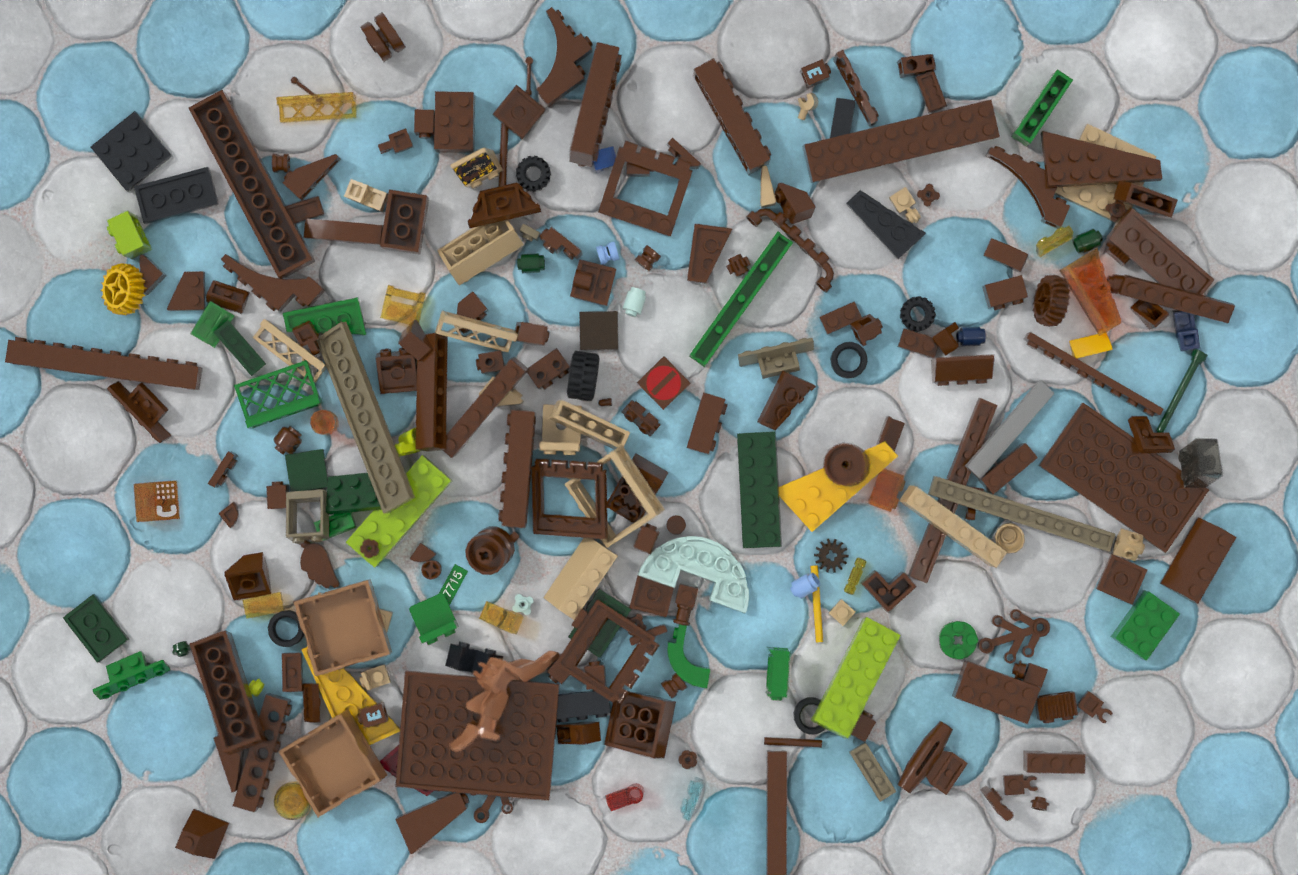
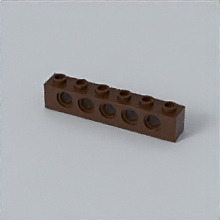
M271 693L266 694L259 720L264 735L266 730H271L274 737L273 739L266 738V742L250 747L233 802L234 807L254 813L258 808H262L265 797H262L264 790L268 789L270 779H268L269 771L272 772L276 760H273L281 746L279 738L286 730L287 723H284L292 710V705H290L291 699ZM272 711H276L279 714L278 721L271 719L270 714ZM261 748L268 751L267 758L260 756L259 751ZM255 767L262 769V776L255 775ZM250 785L256 787V795L249 793L248 787Z

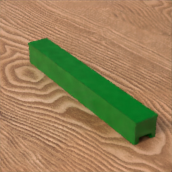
M777 231L690 353V358L703 367L706 366L791 247L793 241Z

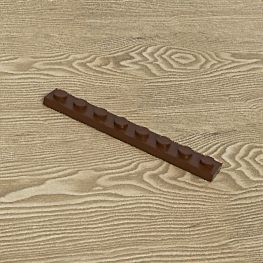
M1029 332L1023 339L1030 348L1034 350L1039 348L1044 351V356L1052 360L1056 358L1061 361L1060 365L1067 369L1072 367L1077 370L1076 374L1086 379L1089 377L1094 380L1093 384L1100 388L1105 386L1110 389L1109 393L1115 397L1120 398L1122 396L1127 399L1126 403L1135 408L1138 405L1143 408V413L1148 416H1160L1164 410L1157 404L1037 335Z

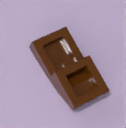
M993 238L990 239L984 253V257L1019 272L1022 271L1029 254Z

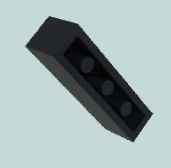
M594 690L559 694L558 723L567 722L572 717H576L577 720L588 719L589 715H596V718L607 717V713L611 712L610 701Z

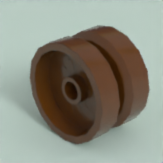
M381 12L374 17V21L379 27L378 30L370 22H366L360 28L366 35L365 39L373 51L378 53L383 62H386L392 57V53L387 45L390 44L397 53L405 49L406 46L384 13Z
M841 443L829 449L824 458L823 466L825 474L832 482L837 485L851 487L860 484L866 479L870 470L869 456L862 448L853 444ZM846 461L849 462L848 468H844V465H846Z
M496 526L482 529L467 543L465 550L469 565L476 572L483 575H492L500 571L512 559L515 551L511 536L504 529Z

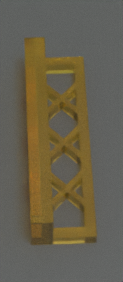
M353 92L276 97L277 105L279 106L280 123L357 118L356 95ZM343 104H352V114H343L339 109ZM325 105H331L335 109L330 115H324L320 111ZM306 106H312L316 110L311 116H305L301 113ZM285 107H292L297 111L293 117L284 118Z

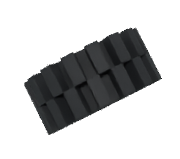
M534 155V157L528 156L526 159L523 158L516 168V177L521 187L527 191H540L550 182V167L543 158ZM533 166L541 171V176L536 181H531L526 177V171Z
M921 296L908 299L900 309L902 324L907 329L917 332L929 328L936 316L933 303ZM921 307L924 310L925 317L922 321H914L911 318L912 308Z

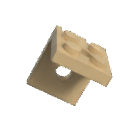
M543 404L540 450H544V454L556 455V451H563V455H576V452H580L581 434L568 427L564 430L558 429L556 426L557 422L549 419L555 405Z

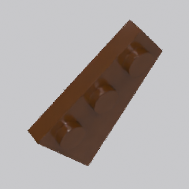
M694 224L687 281L706 284L732 228Z
M782 371L757 422L776 431L791 414V410L798 403L800 404L804 400L803 397L810 390L812 391L816 385Z

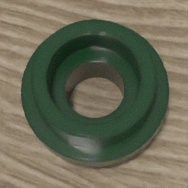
M182 641L172 646L173 655L178 657L188 655L191 650L187 641Z

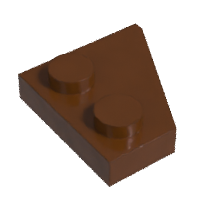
M204 271L183 273L167 307L168 311L205 310Z

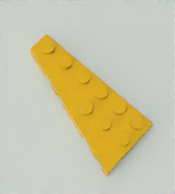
M886 441L864 450L869 456L870 470L866 479L860 484L851 487L837 485L828 478L823 467L779 486V496L813 532L898 457L897 453ZM846 461V465H844V468L849 467V462Z
M308 647L301 649L316 683H319V690L332 718L348 709L369 745L400 732V727L389 715V721L368 728H364L363 724L360 725L358 720L359 709L377 704V702L345 668L315 676L307 650Z

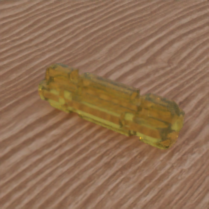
M856 558L855 567L852 568L848 584L844 588V592L848 594H854L855 586L858 585L863 572L862 568L866 565V560L862 558Z

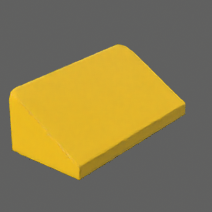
M1107 332L1069 341L1072 356L1075 358L1113 350Z

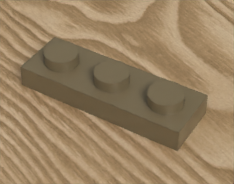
M866 742L849 751L880 802L896 792Z

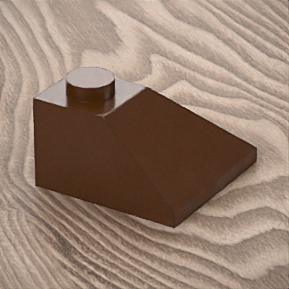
M263 552L243 555L224 572L233 600L271 595L268 566Z
M193 809L182 829L175 848L195 856L215 859L229 822Z

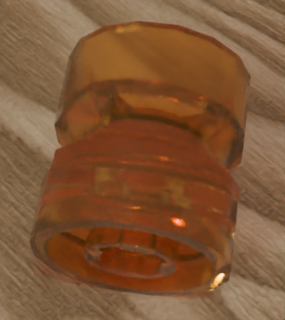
M319 410L312 415L310 425L314 432L321 435H330L337 430L339 420L335 413L328 410Z

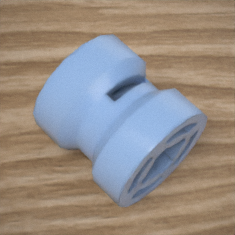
M614 241L606 246L600 245L596 247L601 265L606 264L610 260H620Z

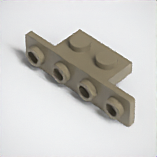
M802 338L795 342H784L777 346H766L759 350L744 351L738 354L739 365L741 367L759 363L762 379L781 375L782 371L788 373L800 371L796 354L813 351L814 341L813 338Z

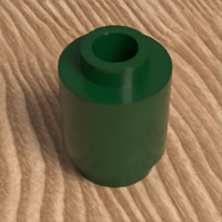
M1094 228L1072 239L1077 253H1085L1101 246V241H1103L1101 233L1095 231Z
M539 253L521 254V258L517 259L518 270H521L522 274L540 273L541 270H545L544 255H539Z

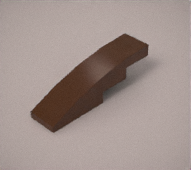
M305 219L304 238L380 245L383 225Z

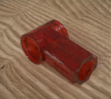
M634 783L629 787L605 795L610 811L641 802L644 796V788L642 785ZM636 789L640 792V796L634 798L631 796L630 791Z

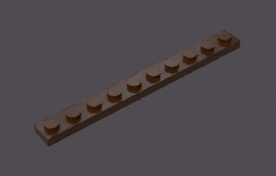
M978 398L946 480L966 486L971 471L965 465L981 448L998 405ZM938 498L937 502L955 514L958 504ZM930 523L927 526L908 574L909 577L927 583L946 537L944 533Z

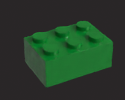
M1144 590L1111 635V638L1142 660L1147 661L1180 613L1151 592Z

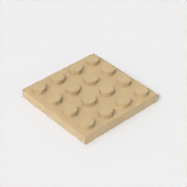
M1086 124L1079 138L1081 141L1153 159L1157 157L1089 124ZM1135 182L1134 184L1143 186L1144 182ZM1118 184L1057 187L1055 194L1111 220V216L1105 210L1107 204L1115 203L1116 200L1113 197ZM1123 203L1127 210L1133 207L1131 205ZM1122 217L1118 218L1115 223H1118Z

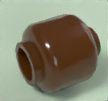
M292 426L282 427L273 439L276 444L274 448L283 455L285 452L293 454L302 443L300 438L302 434Z

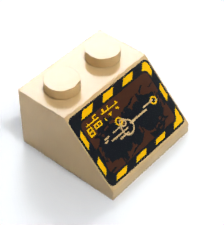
M485 147L450 165L463 185L469 188L472 187V189L481 186L482 181L486 179L492 180L498 177V173L503 171L494 151Z

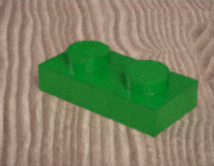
M352 512L329 516V538L357 528ZM319 520L314 522L317 532H320Z

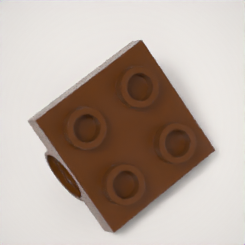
M579 259L570 297L607 306L617 269Z

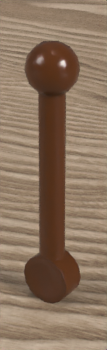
M527 57L525 59L527 64V86L525 92L531 96L530 80L533 59L532 57Z
M297 77L291 78L292 84L298 85L300 88H302L304 91H306L308 94L314 97L317 103H324V98L322 96H317L315 93H313L311 90H309L307 87L301 84L298 81Z

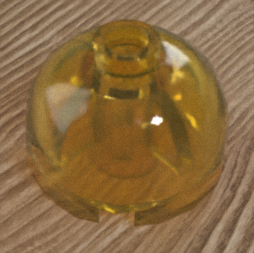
M298 781L287 782L276 791L274 807L282 818L298 820L310 811L311 805L306 799Z

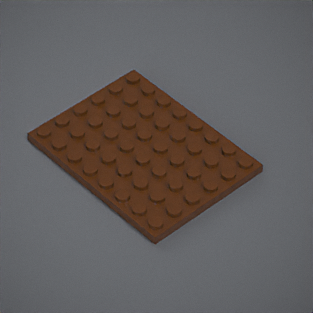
M405 671L395 787L550 800L560 684L532 681L522 682L519 680L510 681L506 689L508 700L501 717L496 722L494 731L495 734L501 735L500 739L496 741L477 736L465 748L453 751L449 745L464 732L468 724L478 727L481 719V714L466 708V702L486 690L478 684V678L475 676Z

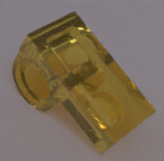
M486 601L479 619L512 634H517L524 618L521 614L504 609L489 601Z

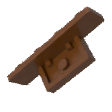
M119 381L107 388L111 395L125 407V410L151 434L153 439L162 443L171 437V434L159 423L169 409L143 382L138 384L131 393Z

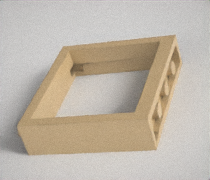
M623 446L613 450L597 462L604 465L611 459L613 460L648 514L617 535L608 524V538L600 539L606 548L665 510ZM571 479L566 482L565 486L569 490V494L577 502L578 508L586 517L596 518L595 503L580 482L582 479Z

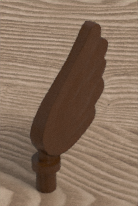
M308 540L300 543L299 545L304 548L300 561L301 569L307 572L308 578L314 580L319 585L322 584L325 588L330 586L337 588L340 582L336 577L329 555L323 545L312 543Z

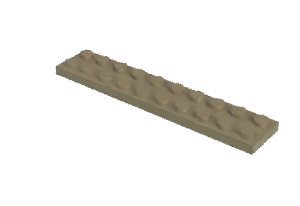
M340 322L319 336V339L316 341L383 514L390 513L414 499L415 496L347 322Z

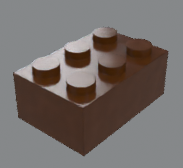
M435 91L434 149L436 152L474 153V92Z
M389 189L380 243L382 249L421 254L429 197L427 195Z

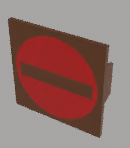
M665 356L637 382L663 410L691 384Z

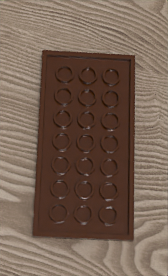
M1083 402L1038 465L1130 530L1143 535V539L1164 553L1169 550L1209 492V489L1157 453H1139L1134 437Z

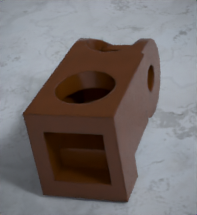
M934 54L901 57L897 61L900 78L936 70Z

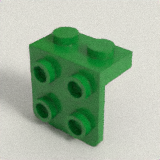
M439 593L409 608L420 633L419 639L421 644L426 642L427 645L438 641L437 637L443 634L445 637L456 633L455 629L459 627L443 593Z

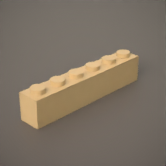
M909 485L899 502L988 566L997 568L1007 552L917 486Z

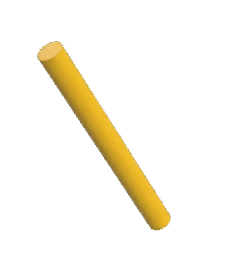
M818 565L810 566L811 573H814L819 579ZM818 587L812 593L816 642H823L820 588Z

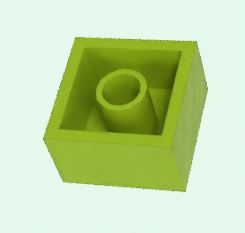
M127 210L106 220L109 225L107 230L111 237L114 236L117 242L115 248L119 254L133 259L152 250L137 215Z

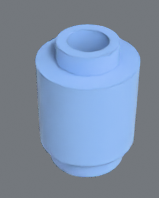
M807 573L793 581L790 589L795 597L802 599L816 591L820 586V581L814 573Z

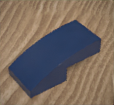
M1174 311L1173 319L1180 351L1200 348L1194 314Z

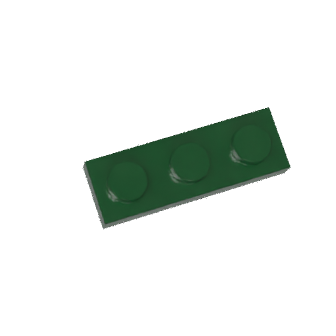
M229 320L213 332L251 376L266 365Z

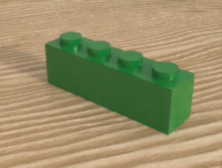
M1057 69L1011 137L1026 147L1030 145L1073 79Z

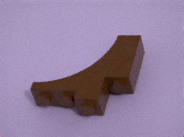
M553 7L548 9L546 14L556 33V58L548 77L536 89L548 108L585 82L584 75L586 73L580 65L576 66V64L592 53L591 46H593L587 36L583 37L581 33L574 37L576 33L572 27L564 24L562 20L565 18L559 10L555 11Z

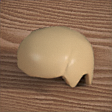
M1013 523L1002 524L995 534L996 544L1008 554L1017 553L1022 549L1025 542L1022 529Z

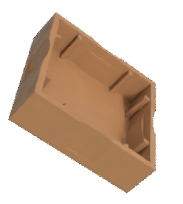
M371 579L293 602L301 629L307 640V650L315 676L392 653Z
M348 709L278 751L291 774L300 783L303 793L317 817L322 816L342 804L348 798L361 793L387 776V773Z

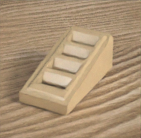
M762 166L760 206L765 208L775 205L776 199L768 167Z

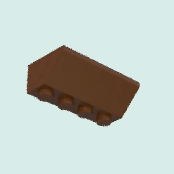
M1198 517L1160 584L1192 603L1199 604L1237 537Z

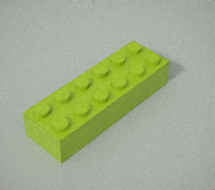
M424 455L406 473L415 498L390 513L383 514L382 509L373 510L346 541L352 549L374 568L378 567L453 481ZM366 539L375 540L379 544V553L372 558H366L360 551V546L363 545V541Z
M868 617L863 618L811 721L844 739L849 738L901 635Z

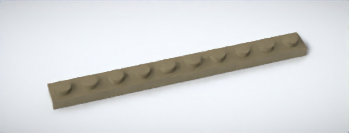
M933 476L928 495L1107 552L1111 551L1115 538V533L937 476Z

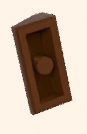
M213 280L206 294V302L209 303L211 301L222 308L242 314L250 292Z

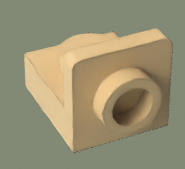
M385 664L361 672L360 682L363 688L366 687L367 691L391 683Z

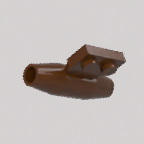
M939 721L924 737L906 764L897 784L898 786L911 793L926 777L929 784L945 795L949 793L968 764L953 752L944 751L953 731L951 727Z

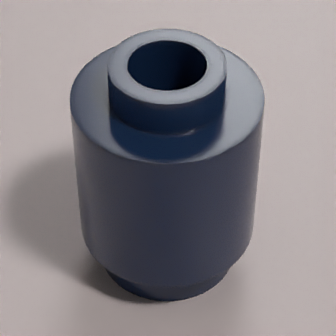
M961 327L960 331H957L956 334L957 343H960L961 346H980L985 344V329L980 327Z

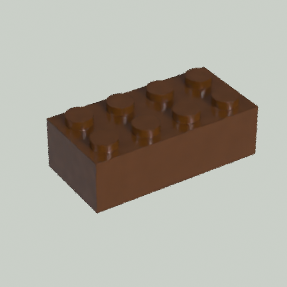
M964 660L952 696L1028 724L1041 688Z

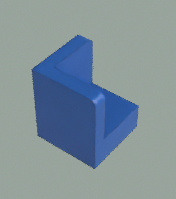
M613 146L599 149L597 162L593 161L596 172L613 167L616 159Z

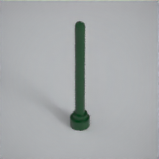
M1193 349L1190 355L1192 362L1156 429L1157 433H1164L1198 365L1205 362L1208 356L1204 352Z

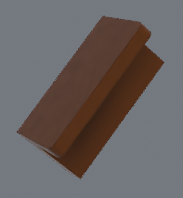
M887 416L876 445L886 441L895 451L905 423Z

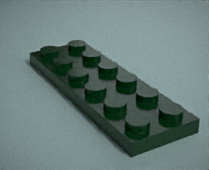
M776 431L737 433L743 548L782 547Z

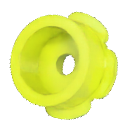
M253 679L249 684L251 695L256 697L259 696L265 686L260 679L256 681Z

